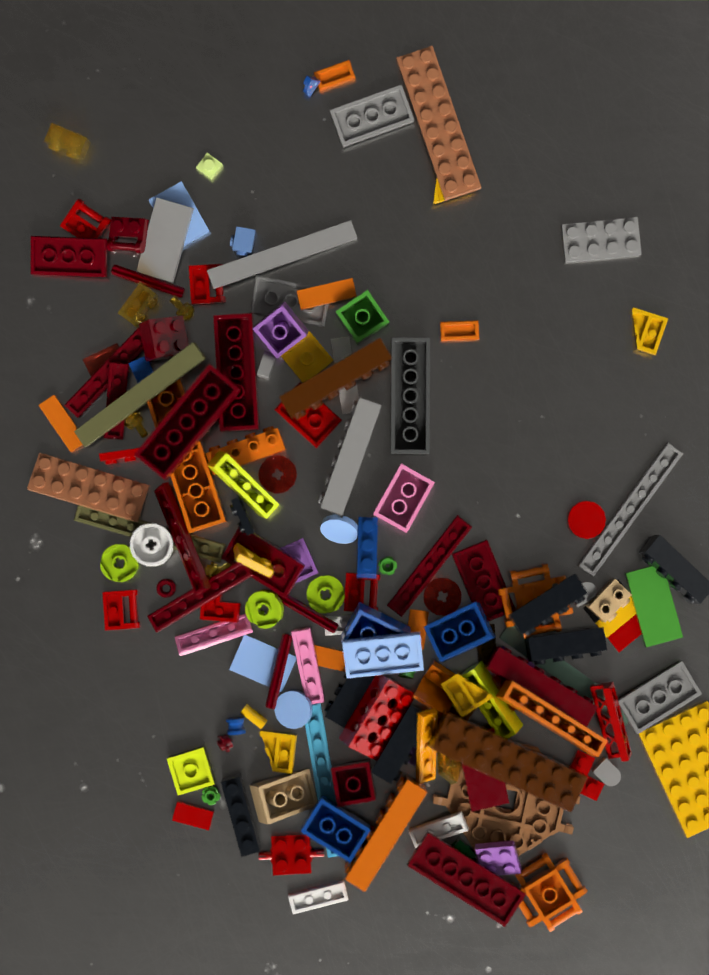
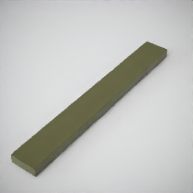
M196 342L190 344L74 432L83 446L88 447L205 360L206 357Z
M78 505L74 521L132 537L133 533L140 526L154 524L140 519L137 523ZM164 527L171 534L169 528ZM190 534L199 557L221 563L226 544ZM174 542L173 549L177 550V547Z

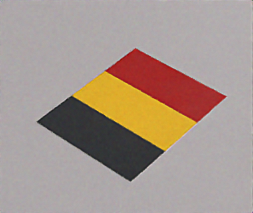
M631 596L629 597L630 602L624 608L620 607L616 611L617 616L611 622H602L586 606L583 608L598 628L604 627L605 636L618 652L622 651L641 635Z

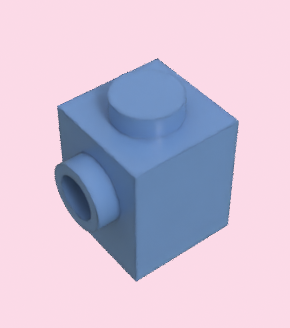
M236 226L235 235L231 236L230 246L233 247V252H236L237 256L247 257L253 254L256 230Z

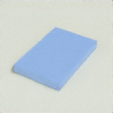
M182 181L149 199L153 208L156 197L194 208L184 246L210 232Z
M244 635L229 670L270 687L279 648ZM290 653L288 654L280 692L283 691L296 661V656Z

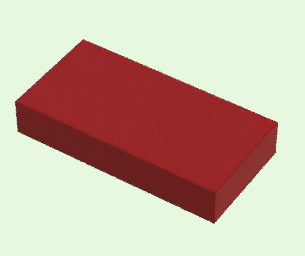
M177 801L172 821L209 830L214 811Z

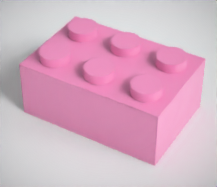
M400 464L373 515L407 533L435 482Z

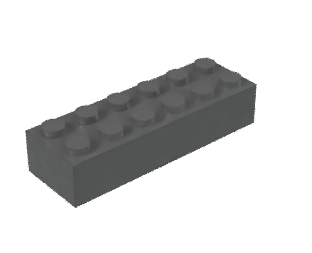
M391 338L390 454L429 455L430 338Z

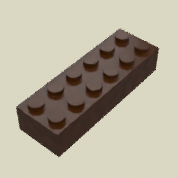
M381 338L286 392L279 398L291 419L296 418L298 420L306 415L308 409L312 408L315 410L322 406V401L329 398V400H332L339 396V391L345 388L348 391L356 386V381L359 379L365 381L370 378L376 369L382 371L387 368L392 357Z

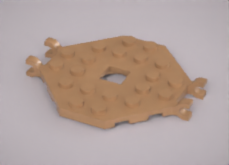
M519 743L541 753L537 746ZM461 763L455 767L440 764L439 773L450 775L452 778L448 796L444 797L434 794L432 802L433 804L446 806L451 814L462 811L469 830L463 832L474 851L475 844L514 840L518 857H520L521 854L531 850L557 832L573 834L574 826L572 824L561 823L564 809L505 783L507 790L517 792L513 810L495 806L472 812L470 810ZM580 796L578 797L576 804H579L581 798Z

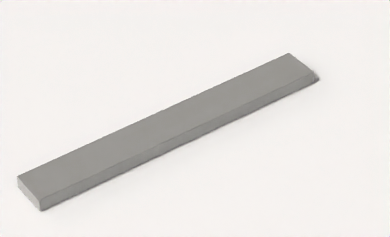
M350 220L209 269L207 273L213 289L354 241L357 239V235Z
M669 442L664 445L577 566L594 577L683 455V452Z

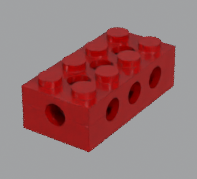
M376 675L343 729L339 739L348 747L378 761L413 702L414 692L385 675Z

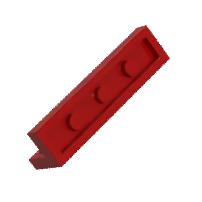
M614 682L591 685L593 701L598 707L596 712L604 739L608 740L605 745L608 758L620 757L621 762L629 761L632 751ZM603 689L605 700L597 695L596 690ZM604 705L608 708L610 718L602 714L601 709ZM609 723L613 727L615 736L611 735L606 730V727ZM613 741L617 743L619 752L612 753L611 744Z

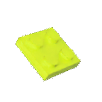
M204 747L167 758L178 796L215 784Z

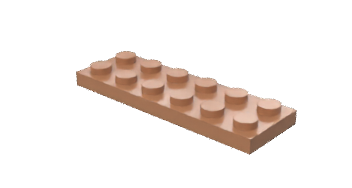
M42 453L38 455L27 487L29 491L137 523L150 488L147 484Z

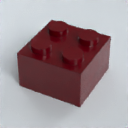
M183 316L148 319L139 324L146 362L171 359L189 346Z
M370 759L331 767L337 807L376 801L377 796L373 773H371Z

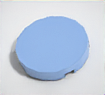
M337 514L326 516L320 527L321 533L327 539L336 543H352L358 536V525L347 516H343V518L338 517Z
M290 690L278 697L274 711L280 724L286 728L296 729L304 726L310 720L313 707L310 699L303 692Z

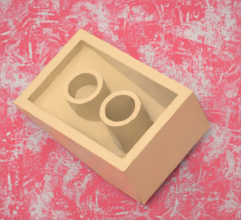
M308 768L249 785L258 821L264 824H271L314 808L318 801L310 769Z

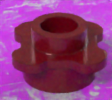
M227 734L218 735V741L216 742L221 751L230 752V749L233 747Z

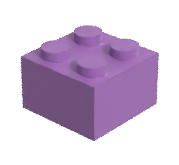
M285 301L253 327L255 333L276 358H279L301 341L309 332Z

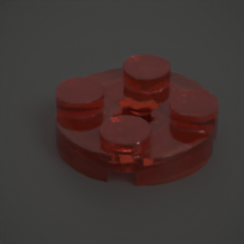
M274 455L262 463L258 472L259 481L267 491L276 494L284 493L294 486L297 479V470L288 458ZM275 469L283 472L280 480L272 476L275 473Z
M440 577L433 579L427 584L423 600L430 612L435 615L447 616L458 609L461 604L462 594L459 586L449 578ZM440 591L448 594L445 602L442 600L438 601L437 599Z

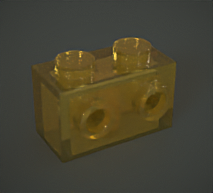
M51 123L44 139L49 149L55 152H59V150L65 152L66 156L75 160L77 158L84 160L91 144L87 137L54 123Z
M140 282L118 314L137 327L138 324L146 320L147 316L145 314L148 310L154 309L157 305V298L159 296Z

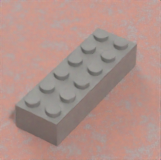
M360 397L358 402L354 401L351 408L353 417L352 420L348 419L344 431L347 434L345 438L341 437L338 449L341 451L339 456H334L331 465L334 471L332 475L328 474L325 485L328 487L326 493H321L318 502L321 504L320 508L343 516L381 405Z

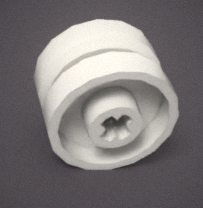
M145 524L133 533L130 540V550L133 557L139 563L157 567L164 564L171 557L174 542L171 534L164 527L158 524ZM150 542L156 543L154 549L149 548Z

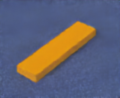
M434 708L418 713L416 782L419 784L434 780L436 777V751L428 746L437 726L438 711Z

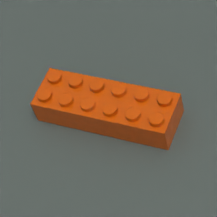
M408 774L404 778L402 776L399 778L395 785V793L389 794L385 801V809L379 810L375 817V825L371 826L369 834L350 863L347 861L344 867L345 880L364 892L369 887L427 794L426 786L417 783L416 779Z

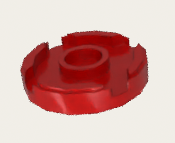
M578 502L568 513V527L579 538H594L605 527V512L595 502Z

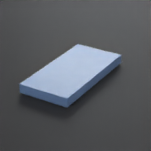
M420 631L342 640L346 678L424 670Z

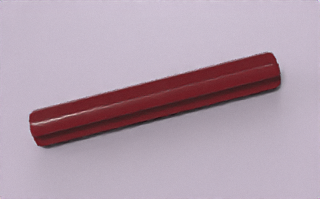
M113 265L111 274L180 298L184 295L185 289L183 287L118 265Z
M278 594L285 606L328 631L336 632L339 626L336 622L289 595L287 598H283Z
M284 633L281 638L265 705L269 709L276 708L292 642V635Z

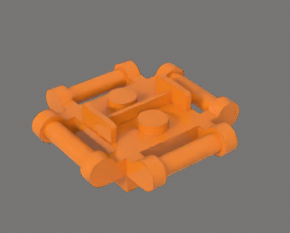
M547 563L542 564V567L518 572L516 570L510 571L512 586L498 589V593L502 597L506 627L514 626L508 617L509 614L513 613L509 593L513 592L516 609H519L551 589L552 584H559L565 580L566 575L551 578ZM541 574L544 576V579L518 584V579ZM570 605L567 606L569 610L560 616L574 613L573 608ZM556 613L551 616L553 623L535 627L536 631L528 636L524 633V639L541 633L562 631L559 614Z
M545 853L541 855L542 858L521 870V874H515L521 884L518 888L526 893L538 912L536 916H533L524 900H522L519 908L527 919V925L533 927L543 921L551 932L555 930L554 927L575 914L579 915L583 912L576 899L586 894L588 890L579 881L567 857L554 865L548 854ZM547 864L548 870L542 871L526 883L524 879L526 876ZM564 869L576 890L573 893L570 892L559 874L560 870ZM571 905L573 906V907H571L570 909H568V910H566L565 912H563L562 914H560V915H558L557 917H555L554 919L549 920L551 917H553L554 915H556V914H558L559 912L563 911V910L566 909L567 907H569V906H571Z

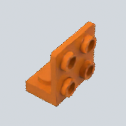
M434 660L423 675L413 698L430 709H436L441 716L443 711H449L453 704L441 684L456 674Z

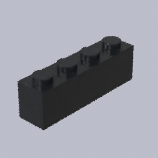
M653 535L639 551L643 556L642 560L648 565L657 569L656 573L660 577L666 578L674 590L680 591L688 603L701 604L709 595V581L661 535Z
M573 574L509 614L508 617L520 635L525 633L528 636L536 631L535 626L540 623L544 626L552 621L551 616L558 613L560 616L568 611L569 608L567 606L573 602L577 605L584 601V596L588 592L577 575Z
M604 627L525 639L528 661H534V665L545 664L546 659H553V662L565 661L564 657L571 656L572 659L583 658V654L590 653L591 657L602 655L601 651L607 650Z
M345 673L344 678L346 680L344 684L338 685L334 692L336 695L334 701H329L324 709L327 712L325 717L345 728L375 676L346 678Z
M412 704L371 773L389 784L393 780L398 781L402 774L400 768L403 763L405 765L408 764L412 757L410 754L412 748H417L418 713L423 711Z
M241 773L222 778L221 786L241 857L258 853L261 850V844Z

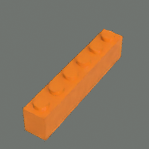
M505 680L496 695L500 700L591 756L599 758L608 741L513 681Z

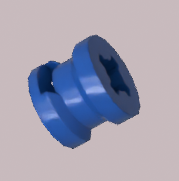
M245 717L226 719V722L229 723L227 735L245 734L246 729L243 724Z

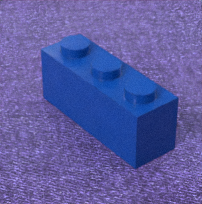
M378 517L358 518L357 578L376 579Z

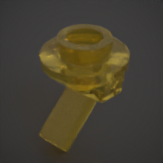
M175 295L169 300L178 309L176 315L183 316L184 321L193 316L194 307L188 302L183 304Z
M134 412L125 418L124 425L131 430L135 427L141 438L148 435L141 424L143 419L139 412Z
M211 561V565L207 564L206 576L211 578L231 566V564L227 562L218 568V565Z

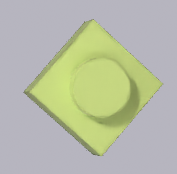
M206 153L196 169L210 180H213L223 164L209 153Z

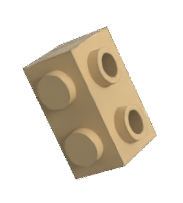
M611 578L586 607L602 622H611L617 616L616 611L620 607L624 608L630 602L629 597L632 594L616 579Z

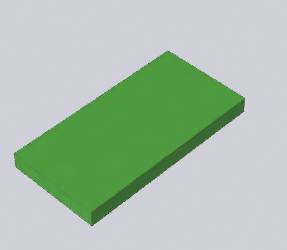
M653 566L625 573L645 647L683 638L668 580L660 577L656 573L657 569Z

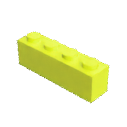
M219 451L207 464L260 517L267 519L279 506L227 453Z
M480 661L467 668L461 676L493 695L494 698L479 706V709L490 726L494 727L495 733L510 738L518 733L523 724L513 708L496 697L500 688L489 671L484 668V663Z

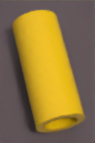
M248 704L240 712V714L260 729L268 721Z

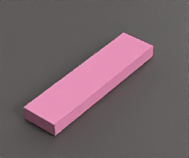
M245 613L239 615L238 623L221 621L175 636L174 638L180 656L252 633L253 629Z
M311 627L293 629L291 634L303 693L310 699L311 704L325 702Z

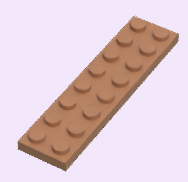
M433 46L396 57L444 201L480 190L481 184Z

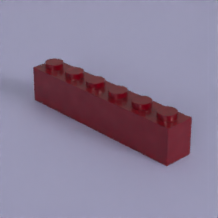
M504 646L494 648L484 666L485 669L504 680L515 682L585 727L588 726L598 708L593 704L594 701L587 696L582 698L577 694L578 691L570 686L564 687L560 684L561 680L554 676H546L543 669L537 666L531 667L528 665V660L521 656H518V658L513 656L510 649Z

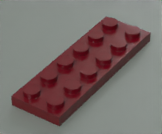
M428 831L407 863V866L504 927H506L526 896V893Z

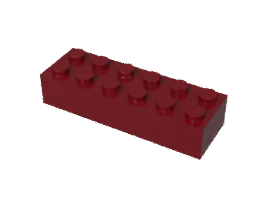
M253 314L213 315L216 370L241 390L219 417L220 432L260 430Z
M209 364L134 455L161 478L168 480L241 390Z

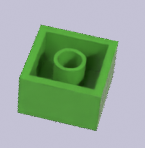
M368 290L336 311V315L356 345H359L389 325V320Z

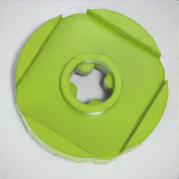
M115 544L103 552L100 568L104 576L109 580L125 582L135 576L139 569V562L133 557L129 546L126 544ZM117 558L120 560L124 559L123 568L115 566Z
M321 575L312 580L307 588L309 605L319 613L334 612L344 602V588L341 582L333 576ZM328 589L330 590L329 594L331 597L324 600L320 592Z
M263 589L254 592L249 597L245 605V613L251 623L258 625L257 627L267 629L275 626L283 618L284 606L277 593ZM263 605L267 606L269 609L267 611V614H265L264 611L260 610V608Z

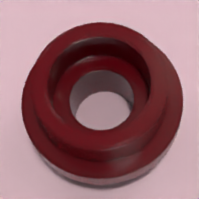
M162 579L157 584V593L164 598L171 597L176 591V585L170 579ZM165 584L169 585L170 590L168 592H165L163 590V586Z

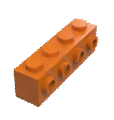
M274 426L263 429L261 434L256 435L254 432L245 435V439L239 442L238 439L228 441L225 447L220 448L219 445L211 447L205 455L209 463L219 451L227 453L239 466H243L283 452L286 448L279 428L274 429Z

